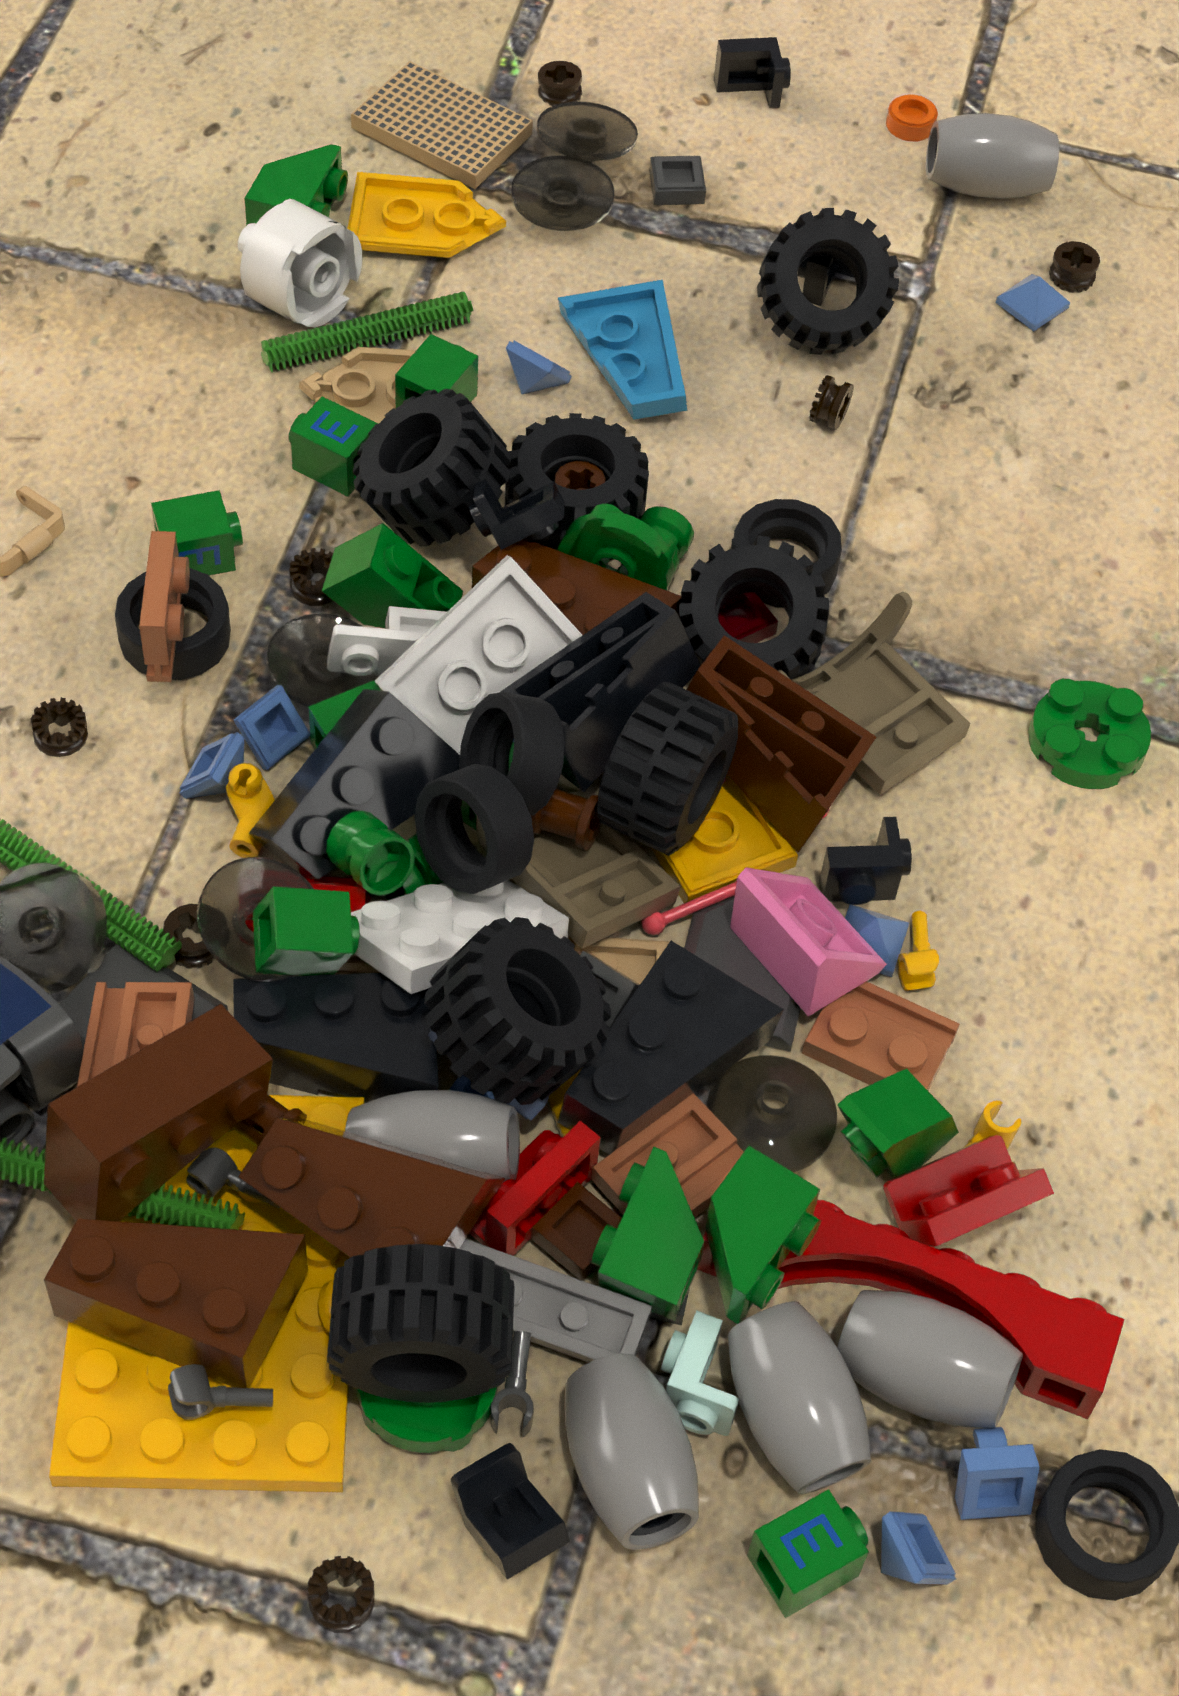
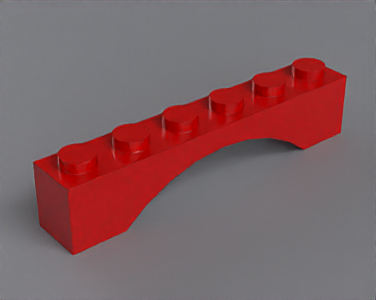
M817 1200L813 1216L821 1220L820 1226L801 1256L790 1251L778 1269L784 1272V1277L778 1289L792 1285L827 1282L863 1285L884 1291L905 1292L931 1298L962 1310L993 1328L1023 1354L1015 1381V1386L1022 1395L1085 1419L1090 1417L1104 1391L1125 1319L1107 1313L1103 1306L1092 1300L1067 1298L1041 1288L1035 1280L1018 1273L1003 1274L975 1263L969 1255L959 1250L931 1247L910 1239L903 1230L888 1224L873 1225L846 1215L840 1207L831 1202ZM705 1232L703 1236L702 1260L697 1270L717 1277L707 1233Z

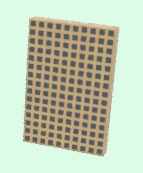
M409 61L351 114V128L476 189L532 135L533 120Z

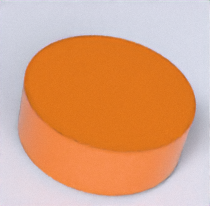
M913 94L899 96L889 105L886 126L890 133L899 139L922 141L929 138L931 128L934 122L937 121L938 111L936 106L925 97Z

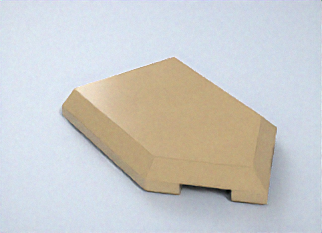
M357 347L341 357L342 363L321 375L319 372H315L300 381L299 389L314 402H317L323 396L379 424L385 418L384 415L393 408L396 409L395 374L416 350Z

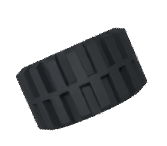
M822 208L820 213L815 216L812 215L811 211L800 215L794 224L789 222L781 230L761 264L759 270L761 278L757 285V295L762 297L764 303L761 307V312L764 319L769 317L772 319L774 326L771 330L778 337L782 334L789 337L791 341L788 345L797 350L803 345L810 347V354L821 355L825 350H832V354L844 352L851 345L855 347L874 332L894 304L892 298L898 291L899 278H894V272L899 267L896 255L890 257L888 255L887 249L891 243L887 236L884 234L878 238L872 232L877 226L868 218L864 224L854 220L856 212L845 209L840 216L834 215V208ZM815 255H829L844 262L853 273L856 281V297L851 305L845 309L831 311L821 309L810 303L803 295L797 277L799 266L805 259Z
M435 389L425 391L420 397L412 396L404 400L401 406L391 409L384 415L385 418L379 424H375L368 433L370 436L367 441L361 444L357 453L360 458L354 463L353 474L356 476L353 482L364 501L401 539L408 544L416 542L419 546H430L435 540L438 544L450 541L453 535L457 533L462 535L470 530L474 520L469 506L475 503L473 500L475 484L487 479L499 500L503 493L500 488L508 482L510 471L507 466L511 463L510 453L506 449L507 445L467 397L461 393L456 394L454 390L443 389L439 393Z
M569 413V418L561 419L558 415L547 417L546 424L533 423L526 428V436L518 435L512 442V451H508L511 463L507 466L510 475L508 482L505 483V506L553 481L555 483V474L559 468L570 462L583 461L596 465L603 471L606 478L605 483L589 489V480L588 489L585 490L568 489L555 483L565 501L564 519L558 521L559 527L553 533L536 541V543L558 550L571 523L580 516L590 514L592 509L599 504H611L616 506L622 513L639 520L645 512L649 478L647 455L645 452H640L641 443L635 436L625 437L626 429L617 423L611 426L605 424L606 418L595 415L592 419L581 418L582 413Z
M758 535L757 545H746L744 536L732 539L731 549L724 551L722 546L718 544L709 550V560L706 563L698 559L691 568V580L684 581L679 611L680 621L700 664H703L725 635L777 671L782 670L790 679L807 674L810 663L815 665L821 654L829 615V598L824 596L826 585L821 574L816 576L812 574L814 563L805 554L798 560L793 557L794 546L782 541L779 549L770 547V537ZM756 592L766 594L777 600L787 612L789 622L784 631L777 637L766 642L747 643L732 637L723 629L718 620V613L723 605L733 597L743 593Z
M671 682L659 684L636 707L611 752L599 787L597 805L599 822L668 856L678 851L698 830L722 787L737 745L738 716L734 712Z
M504 917L494 920L489 926L485 925L434 974L430 980L432 987L425 994L424 1004L431 1010L425 1016L428 1030L435 1032L437 1035V1039L433 1043L439 1054H446L452 1062L449 1068L459 1078L462 1075L467 1077L471 1081L472 1089L482 1095L490 1091L493 1093L496 1101L509 1104L513 1099H516L520 1105L532 1104L538 1098L543 1100L550 1096L603 1049L601 1045L608 1039L610 1032L609 1026L605 1023L611 1018L610 1005L602 998L606 990L602 980L595 978L591 969L594 966L586 956L581 957L574 950L575 944L565 936L560 939L554 935L553 928L543 923H539L534 927L528 918L515 917L509 922Z
M394 1245L365 1251L362 1255L353 1256L344 1262V1266L338 1267L334 1274L327 1355L329 1369L333 1375L340 1377L342 1382L351 1387L379 1397L398 1401L419 1403L447 1402L489 1392V1389L504 1383L505 1377L510 1375L512 1369L514 1281L510 1279V1274L503 1267L495 1265L494 1261L484 1256L440 1245Z

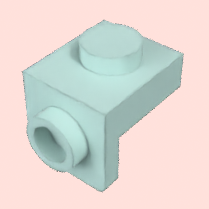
M696 1310L688 1333L685 1334L675 1330L668 1345L661 1366L662 1371L671 1374L666 1392L678 1410L686 1430L702 1435L716 1432L728 1436L734 1422L739 1399L732 1394L703 1384L717 1348L723 1320Z

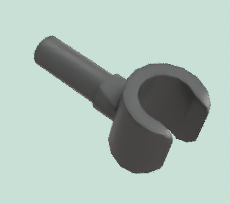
M209 1148L203 1151L187 1169L189 1173L186 1177L187 1184L195 1192H198L199 1195L205 1194L206 1199H210L211 1196L214 1197L226 1184L237 1192L240 1191L280 1209L277 1204L238 1176L242 1171L238 1170L232 1158L219 1148Z
M514 1331L511 1373L506 1377L505 1389L496 1394L491 1404V1427L496 1434L498 1432L499 1414L509 1407L517 1408L524 1414L522 1437H525L531 1430L534 1406L530 1395L526 1393V1372L532 1334L530 1332Z
M202 1365L182 1366L174 1369L170 1374L171 1383L168 1385V1391L175 1413L185 1420H193L207 1415L214 1407H272L273 1389L226 1386L210 1387L206 1369Z

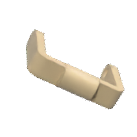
M22 486L16 491L17 498L24 506L46 521L33 528L13 544L9 551L0 556V576L11 575L24 563H29L49 547L53 540L65 530L62 510L27 486Z

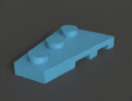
M663 280L558 297L561 315L633 420L688 411Z

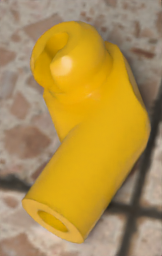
M241 763L231 769L228 776L229 782L226 785L227 796L239 820L229 847L233 853L240 857L254 859L258 857L262 844L254 839L249 832L275 799L259 768L251 763Z

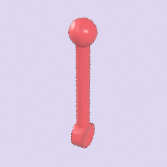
M737 881L663 913L656 912L642 919L641 924L644 932L649 935H659L663 932L666 924L735 896Z

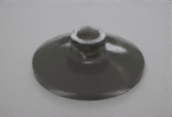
M565 102L556 104L544 110L537 121V134L545 145L581 163H592L621 157L629 153L637 143L638 131L633 121L620 111L597 103Z
M549 156L528 163L515 175L511 187L512 202L516 210L525 219L537 226L557 231L580 230L597 224L612 209L615 195L613 183L606 172L587 160L572 156Z
M309 614L285 623L275 632L268 646L267 667L276 686L282 685L290 699L308 707L373 680L375 681L379 676H355L344 672H331L327 669V657L334 626L350 625L363 627L362 625L348 618L332 614Z
M247 857L234 860L222 866L205 884L197 906V922L200 935L212 956L226 969L238 976L258 982H273L295 976L256 973L254 932L248 928L245 921L253 920V910L273 886L303 889L314 888L299 872L282 862L263 857Z
M760 1055L736 1062L726 1070L724 1076L714 1082L707 1100L706 1107L738 1139L737 1145L743 1151L748 1146H751L792 1172L802 1170L816 1162L830 1146L836 1130V1104L826 1083L809 1067L786 1057ZM775 1099L785 1104V1106L779 1109L770 1108L763 1100Z

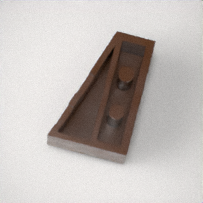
M525 538L502 550L498 545L472 566L473 588L507 555L512 557L582 635L645 592L676 610L680 618V595L536 542H528Z
M724 635L699 667L686 690L722 706L738 716L737 745L727 775L799 853L877 737Z
M219 1004L48 1104L44 1185L75 1221L77 1219L120 1221L238 1122L249 1118L262 1107L268 1095L273 1058L225 1007Z
M277 1118L238 1176L350 1258L362 1255L365 1251L394 1245L428 1244L459 1249L505 1180L501 1176L476 1171L443 1161L442 1159L404 1150L377 1140L300 1118Z
M77 1219L46 1274L44 1282L54 1316L181 1367L193 1364L202 1365L206 1369L207 1377L231 1387L250 1388L308 1272L305 1234Z

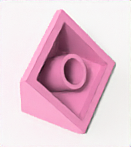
M747 867L738 876L730 928L808 1017L876 976L887 965L808 877Z

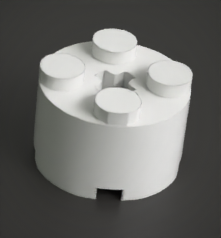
M294 199L285 200L283 203L270 209L261 217L257 224H248L242 230L238 239V249L242 253L240 275L245 295L285 318L307 327H319L335 318L350 299L343 295L349 280L352 279L358 282L361 273L362 247L358 236L341 223Z

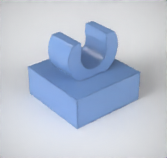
M1002 1427L973 1429L976 1448L962 1449L955 1490V1501L960 1519L1031 1515L1040 1467L1033 1444L1008 1446Z

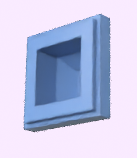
M1034 274L1029 275L999 295L995 302L1032 331L1037 330L1067 310L1070 305L1066 298L1040 276Z
M515 340L513 342L509 341L506 351L522 395L569 383L572 377L570 371Z
M282 685L275 686L233 720L263 770L271 768L310 736L307 727Z
M238 732L231 733L203 747L180 786L179 794L188 799L227 793L226 785L229 782V772L234 766L244 761V737Z
M850 904L845 919L887 964L879 974L892 977L909 922Z
M890 1511L882 1517L881 1573L914 1584L948 1585L956 1580V1573L926 1515Z

